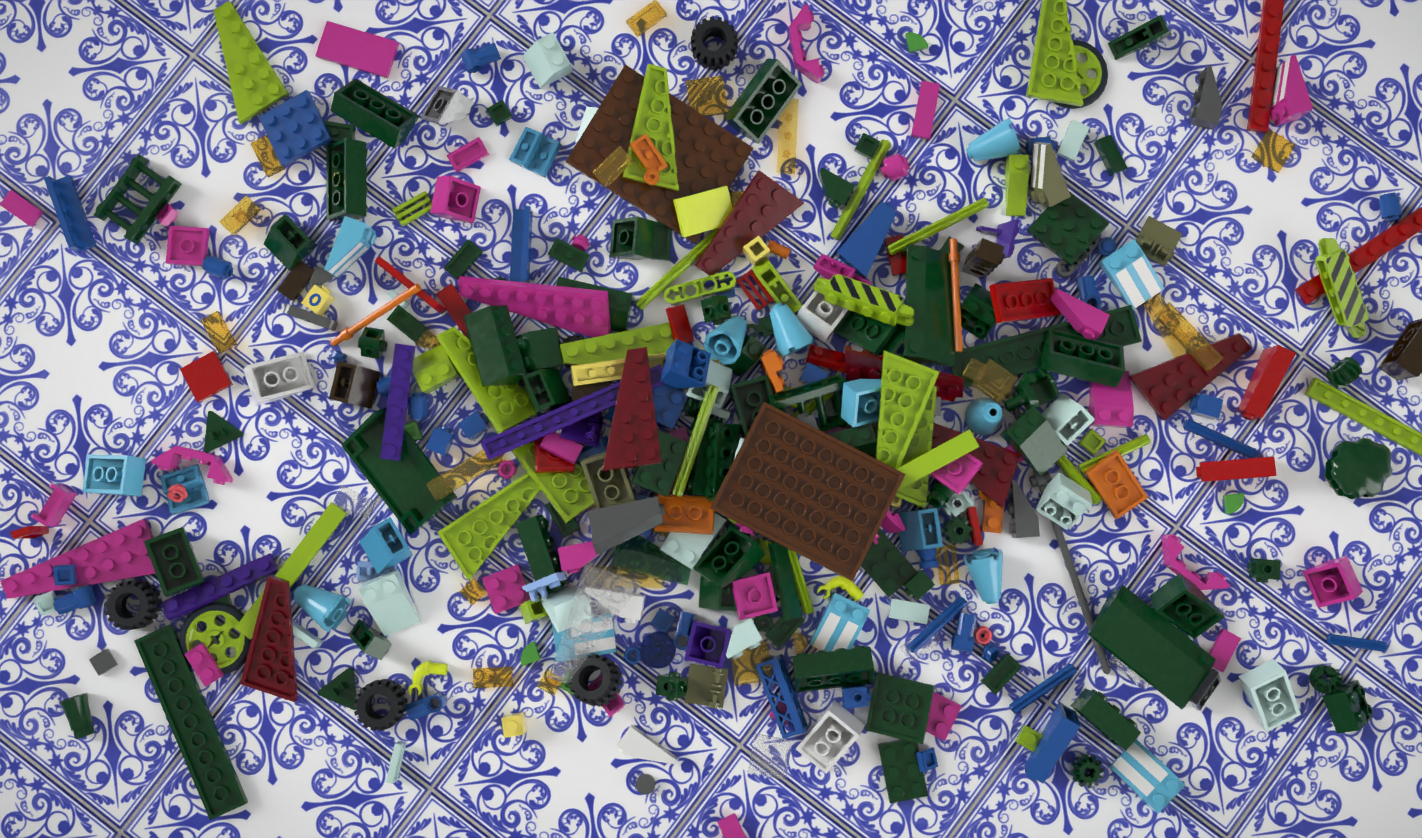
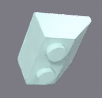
M553 32L538 39L522 56L540 89L573 72L571 63Z

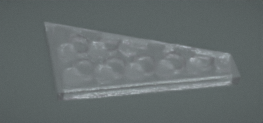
M585 564L549 678L569 683L642 582Z

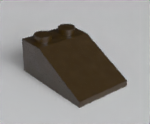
M1422 318L1409 322L1378 367L1396 381L1418 377L1422 373Z

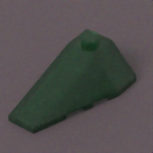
M640 535L617 545L611 564L612 569L688 586L691 573L689 567L660 550L659 546Z

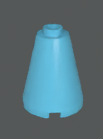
M1010 118L1003 120L968 143L969 148H966L969 159L973 158L974 161L1022 154L1016 132L1011 128L1010 124L1012 122Z
M781 302L771 307L772 311L769 312L778 354L782 358L815 342L787 304L783 305Z
M732 316L708 333L705 338L704 349L711 353L710 358L712 360L721 361L720 364L723 365L736 362L741 354L747 329L745 319L741 316Z
M981 397L973 400L967 406L965 420L968 428L974 433L990 435L996 432L1002 425L1003 411L995 400Z
M994 548L973 551V555L970 557L966 554L963 557L981 600L986 602V604L997 603L1001 598L1002 550L998 549V552H995Z
M306 584L297 587L294 591V601L327 632H331L329 630L331 628L336 629L348 613L345 609L347 605L350 606V599L346 596Z

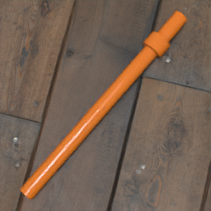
M953 238L950 239V254H948L949 263H951L955 352H963L958 265L960 253H958L957 239Z
M415 284L352 327L343 329L338 336L330 341L331 345L335 347L344 340L348 341L353 338L355 333L421 291V286Z

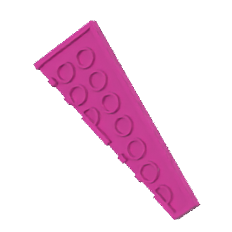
M460 276L458 279L461 297L490 306L507 305L509 312L592 338L611 334L608 291Z
M142 519L0 582L7 599L156 574L144 544L145 540L154 538L147 519ZM76 564L77 583L55 586L53 566Z

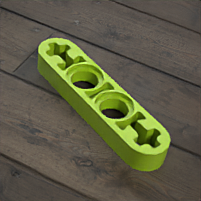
M726 271L671 286L665 290L664 298L669 304L676 305L731 290L736 286L737 280L732 272ZM726 276H729L730 279L733 278L730 281V285L721 283V288H718L717 278H719L720 282L724 281ZM707 281L714 282L713 290H705L704 285ZM689 286L696 287V293L692 296L686 294V289ZM682 288L685 298H682L681 295L675 296V300L668 298L671 295V291L678 294L681 293L679 289Z

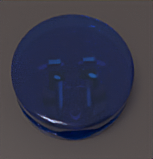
M660 631L648 634L640 645L641 659L651 668L660 669L668 666L676 654L673 638Z

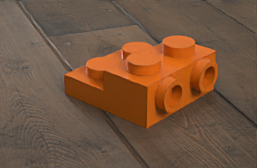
M773 349L767 350L762 353L763 355L759 363L764 374L768 375L773 393L777 394L783 392L785 386L782 376H778L783 370L784 361L781 355H777Z

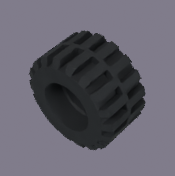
M712 16L708 21L706 18L702 19V24L698 22L696 29L693 28L691 52L694 59H697V63L699 65L703 63V67L706 69L708 66L711 67V70H715V67L723 69L724 64L727 67L730 65V60L733 61L735 59L738 48L737 31H734L735 27L732 24L729 26L728 20L725 19L723 22L722 17L714 19V16ZM717 36L722 38L726 44L720 50L712 51L707 49L703 43L707 38Z
M142 580L124 581L123 583L116 584V587L109 590L111 594H107L105 597L108 601L104 603V607H107V611L104 612L105 615H109L108 621L114 622L113 626L116 628L120 627L122 630L147 627L146 625H151L153 619H157L159 616L156 613L161 611L162 608L159 607V603H162V599H158L159 591H154L155 586L149 585V582ZM131 594H134L140 602V609L135 616L131 615L126 607L127 599Z
M588 654L585 655V659L579 658L578 664L574 663L572 666L574 670L569 673L572 678L568 679V683L572 685L570 691L574 693L573 696L588 705H596L598 707L603 706V704L608 705L610 704V699L615 700L617 698L615 694L616 692L620 693L621 689L618 688L623 683V681L619 680L622 677V673L618 671L620 668L612 660L602 655L592 654L591 656ZM601 670L603 673L602 684L598 689L590 691L588 681L591 674Z
M378 679L359 690L360 693L355 697L357 702L354 703V707L357 708L354 714L359 716L358 722H363V727L365 728L371 727L370 730L372 731L377 729L383 731L400 722L399 720L405 715V703L408 702V699L404 698L405 691L400 689L402 686L394 684L395 681ZM375 694H383L388 698L390 711L387 715H378L373 710L372 698Z

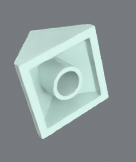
M575 584L540 599L558 633L592 619L589 595Z

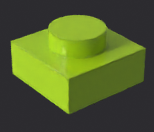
M1024 724L1015 742L1034 752L1043 735Z

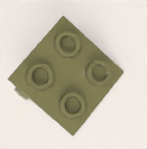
M1148 216L1135 241L1147 258L1165 267L1168 260H1171L1174 256L1173 251L1182 233Z
M690 664L685 703L705 705L715 709L717 707L723 708L728 669Z

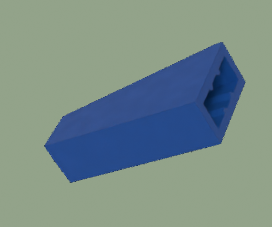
M883 201L836 253V256L842 262L855 268L856 274L864 279L867 277L896 216L894 207L889 203L885 204Z
M1060 702L1057 704L1042 732L1041 740L1034 752H1031L1024 765L1026 776L1032 781L1044 783L1081 727L1076 711Z

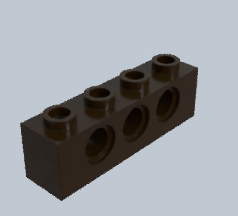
M982 238L968 253L961 271L983 279L986 275H990L999 264L1001 265L1005 257V253H1003L1005 246Z

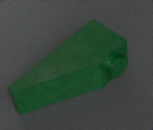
M1159 15L1112 40L1108 45L1115 60H1118L1151 46L1172 35L1165 18Z

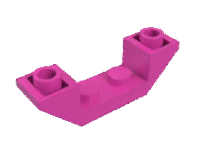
M806 4L790 24L788 34L795 69L815 83H820L821 77L824 76L823 65H819L818 59L804 61L806 60L805 50L801 49L800 45L803 42L801 31L810 29L811 22H814L813 11H809V6Z
M174 446L152 459L151 464L158 465L157 469L169 471L170 468H178L180 459L192 461V458L199 459L198 463L210 466L207 478L213 479V483L225 485V482H233V478L220 456L186 447Z
M1173 534L1161 537L1164 565L1176 575L1182 574L1200 590L1230 587V584L1226 582L1227 578L1219 572H1208L1203 579L1196 572H1190L1186 569L1187 565L1178 558L1176 559L1185 548L1180 544L1181 540Z

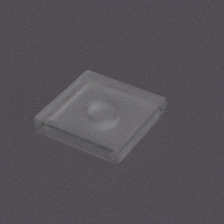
M754 733L747 773L786 780L793 740Z

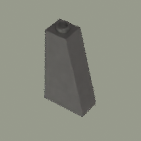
M658 496L588 511L592 541L596 554L607 551L662 524V515L666 514L664 504H659Z

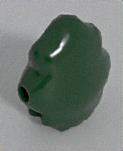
M1361 438L1356 442L1347 440L1335 446L1331 459L1325 463V480L1337 496H1345L1349 499L1376 496L1383 491L1384 480L1392 475L1390 449L1368 438Z

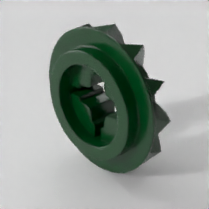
M1323 664L1317 667L1314 666L1309 674L1311 686L1320 693L1333 694L1342 687L1343 676L1331 664L1328 666ZM1324 673L1327 677H1331L1329 684L1325 679H1321Z

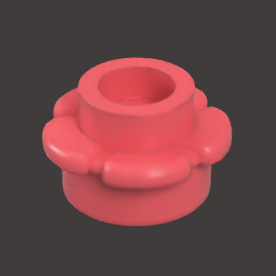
M175 484L168 489L169 493L167 496L174 502H182L188 496L186 488L181 484Z
M980 626V628L974 630V641L977 644L987 645L992 639V632L988 630V627Z

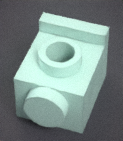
M963 490L960 496L954 493L942 509L948 517L950 515L956 517L973 505L974 502ZM955 500H958L960 502V506L958 508L954 506Z

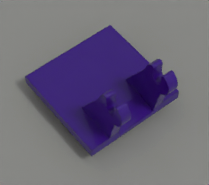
M1015 219L999 224L997 229L979 226L976 227V231L997 236L996 243L1005 246L1003 253H1005L1004 259L1010 258L1015 249L1014 241L1019 232V220Z

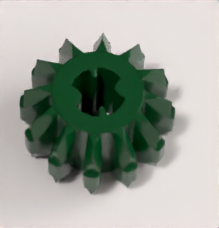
M1345 357L1327 371L1326 378L1332 386L1334 385L1335 388L1341 389L1359 378L1362 368L1352 357Z
M1083 754L1082 759L1077 756V764L1071 763L1075 767V769L1070 770V773L1075 775L1073 781H1079L1078 785L1081 787L1086 784L1087 788H1091L1092 783L1098 786L1097 779H1104L1100 775V773L1105 771L1104 768L1100 767L1102 762L1096 760L1094 755L1088 757L1087 754ZM1087 767L1089 768L1088 771H1090L1089 774H1085Z

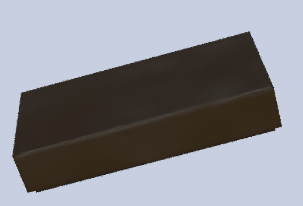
M300 260L277 290L294 302L309 283L314 269Z

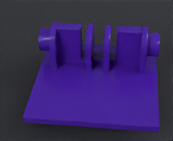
M602 412L563 428L560 438L598 448L604 419L601 416Z

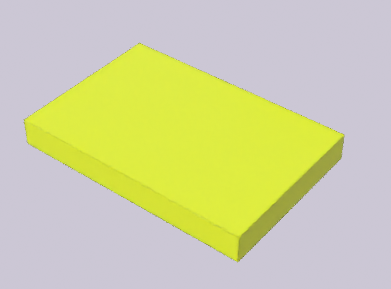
M728 186L673 200L682 237L720 228L733 209Z

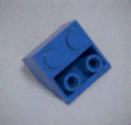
M676 339L666 351L660 381L675 388L704 387L711 353Z

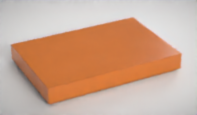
M1114 450L1084 471L1115 519L1120 518L1149 498L1118 450Z
M657 494L659 504H664L666 515H662L663 523L654 528L655 531L713 535L714 510L710 509L712 501H706V496H676L669 494L668 497Z

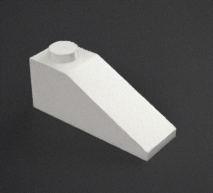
M631 724L617 744L619 752L626 757L630 755L633 758L675 765L679 761L677 756L633 724Z

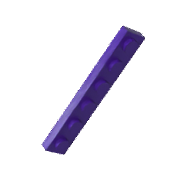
M395 343L380 454L382 459L401 460L416 346Z
M269 553L162 601L166 618L171 621L277 573L278 568L274 556Z

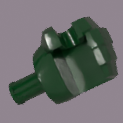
M1042 368L1034 373L1026 372L1016 387L1018 395L1004 401V406L1008 412H1011L1022 405L1025 408L1031 406L1038 408L1059 396L1052 373L1042 370Z

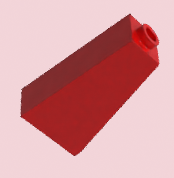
M1280 345L1262 351L1237 410L1244 419L1254 421L1263 417L1296 352Z
M1275 457L1200 462L1199 467H1196V476L1201 478V482L1277 476Z

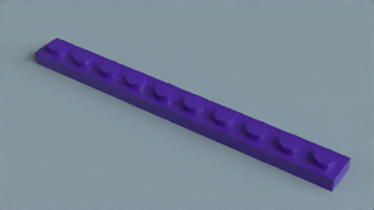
M661 364L650 368L652 389L666 384L660 381L663 370ZM620 382L481 441L488 460L616 406Z

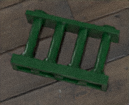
M140 154L131 160L128 169L105 200L96 207V212L93 214L103 221L108 217L126 230V234L123 237L137 245L157 219L155 216L167 202L169 203L182 185V183L170 175L164 179L146 165L149 160ZM141 172L160 184V188L155 194L135 181ZM130 187L149 200L144 209H141L124 197V194ZM118 202L137 215L138 218L133 224H129L112 212Z
M841 374L768 396L769 404L787 413L786 408L789 405L797 404L799 414L806 412L804 402L815 398L819 421H816L818 429L822 432L849 425L841 418V390L843 389V383L847 382ZM833 392L837 415L827 418L823 396Z

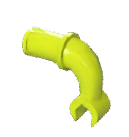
M842 576L833 577L825 585L819 586L817 593L822 589L827 590V594L822 599L828 598L831 591L837 587H841L842 590L845 589L856 602L864 595L853 581Z
M428 660L417 666L413 672L412 685L408 689L409 694H413V688L415 687L419 690L418 696L423 692L424 686L421 684L424 675H447L448 664L434 663Z

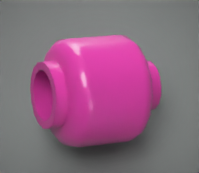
M899 153L883 160L884 166L881 167L884 178L889 177L891 181L907 176L910 169L905 155L902 156Z

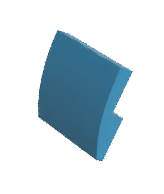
M525 127L509 160L545 178L562 144L544 136L541 132Z
M198 464L160 476L165 495L169 493L168 489L175 484L183 485L188 493L187 498L183 499L182 502H174L167 496L169 510L172 515L210 503L206 484Z

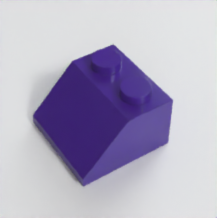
M693 620L684 659L723 668L732 628Z

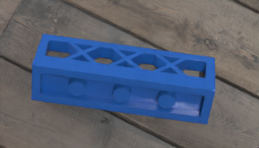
M69 175L57 180L50 176L45 177L44 181L68 248L80 253L96 247L97 245L73 178Z
M524 206V209H513L510 281L530 283L533 210L530 206Z
M782 654L757 663L756 667L782 738L785 739L804 733L809 727ZM772 665L774 671L772 677L764 673L763 666ZM772 682L779 685L781 690L779 695L771 692ZM779 701L786 704V714L778 711L777 705ZM786 720L793 723L794 731L786 733L784 727Z

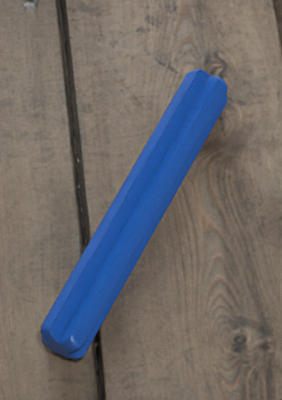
M1188 419L1183 425L1185 430L1245 457L1254 458L1256 456L1257 450L1195 421Z
M963 597L955 600L907 645L908 650L916 653L967 606V601Z
M1068 664L1009 704L1011 711L1014 714L1019 713L1076 674L1075 666Z

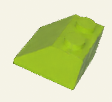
M441 344L414 358L413 374L422 392L426 394L461 377Z

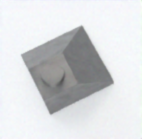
M438 86L421 119L440 125L465 119L470 113L474 102L458 90Z

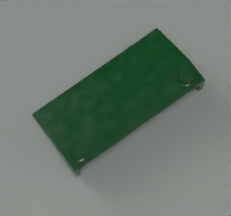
M907 245L901 251V256H907L905 305L914 309V316H912L914 322L910 326H905L904 352L901 357L919 364L955 367L951 263H949L948 254L926 246Z
M386 407L373 412L341 446L409 535H412L450 505L457 496L406 429L401 460L380 458Z
M1124 585L1108 595L1088 632L1090 637L1181 710L1190 701L1211 671L1216 660Z

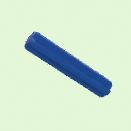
M1328 634L1326 640L1327 644L1381 652H1385L1387 646L1385 641Z

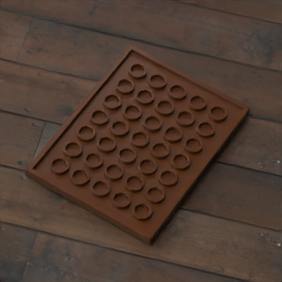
M625 64L565 163L682 236L673 200L722 186H728L729 190L752 152L753 147L669 93L679 191L622 178L644 81L643 75ZM703 232L683 238L696 244Z
M763 402L710 509L853 581L906 474Z

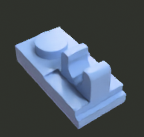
M358 561L356 567L357 581H369L396 570L397 564L378 575L371 561Z
M557 572L522 586V588L529 592L531 600L535 602L538 601V592L542 598L548 597L546 587L549 586L552 589L560 586V582L566 580L564 572Z

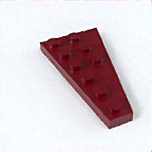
M758 170L694 266L709 276L716 274L743 252V246L757 236H760V238L802 206L804 202Z
M1236 333L1128 377L1159 418L1165 421L1249 351L1251 347L1240 333Z
M845 345L847 382L858 379H882L883 355L879 357L870 355L869 351L862 350L860 352L853 350L851 346ZM939 372L934 384L937 386L936 397L963 398L964 378Z
M647 347L627 350L603 471L662 463Z
M934 423L931 450L962 433ZM975 438L979 447L969 452V454L981 461L983 465L969 484L975 486L984 496L991 498L997 503L996 505L1003 508L1021 454Z
M270 575L265 585L240 684L296 702L298 695L290 584L288 580Z

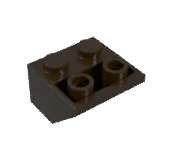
M338 361L329 399L372 409L377 391L376 382L379 381L381 372Z

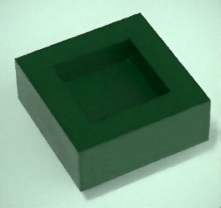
M503 99L487 108L496 127L513 118Z
M863 133L854 151L871 160L880 141Z

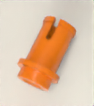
M770 240L767 246L770 249V253L787 259L791 248L776 243V240Z

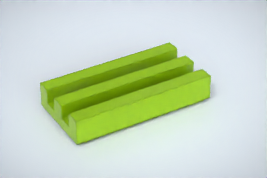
M424 191L392 210L403 227L430 212L432 201L427 192ZM425 198V200H423V201L417 203L416 205L410 207L409 209L403 211L402 213H399V212H401L402 210L408 208L409 206H411V205L415 204L416 202H418V201H420V200H422V199ZM427 203L429 204V206L411 215L410 217L404 220L402 219L404 216L410 214L411 212H414L418 208L426 205Z

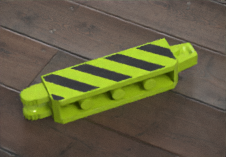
M1321 238L1318 241L1321 255L1316 257L1315 264L1335 321L1338 325L1347 327L1352 338H1360L1367 334L1365 321L1369 320L1367 307L1364 305L1361 297L1362 292L1355 280V272L1352 270L1349 262V255L1345 249H1340L1335 238Z
M840 274L833 275L830 280L819 277L814 283V290L823 294L825 301L830 304L893 326L896 323L910 326L914 322L912 317L914 316V309L903 304L904 300L900 295Z

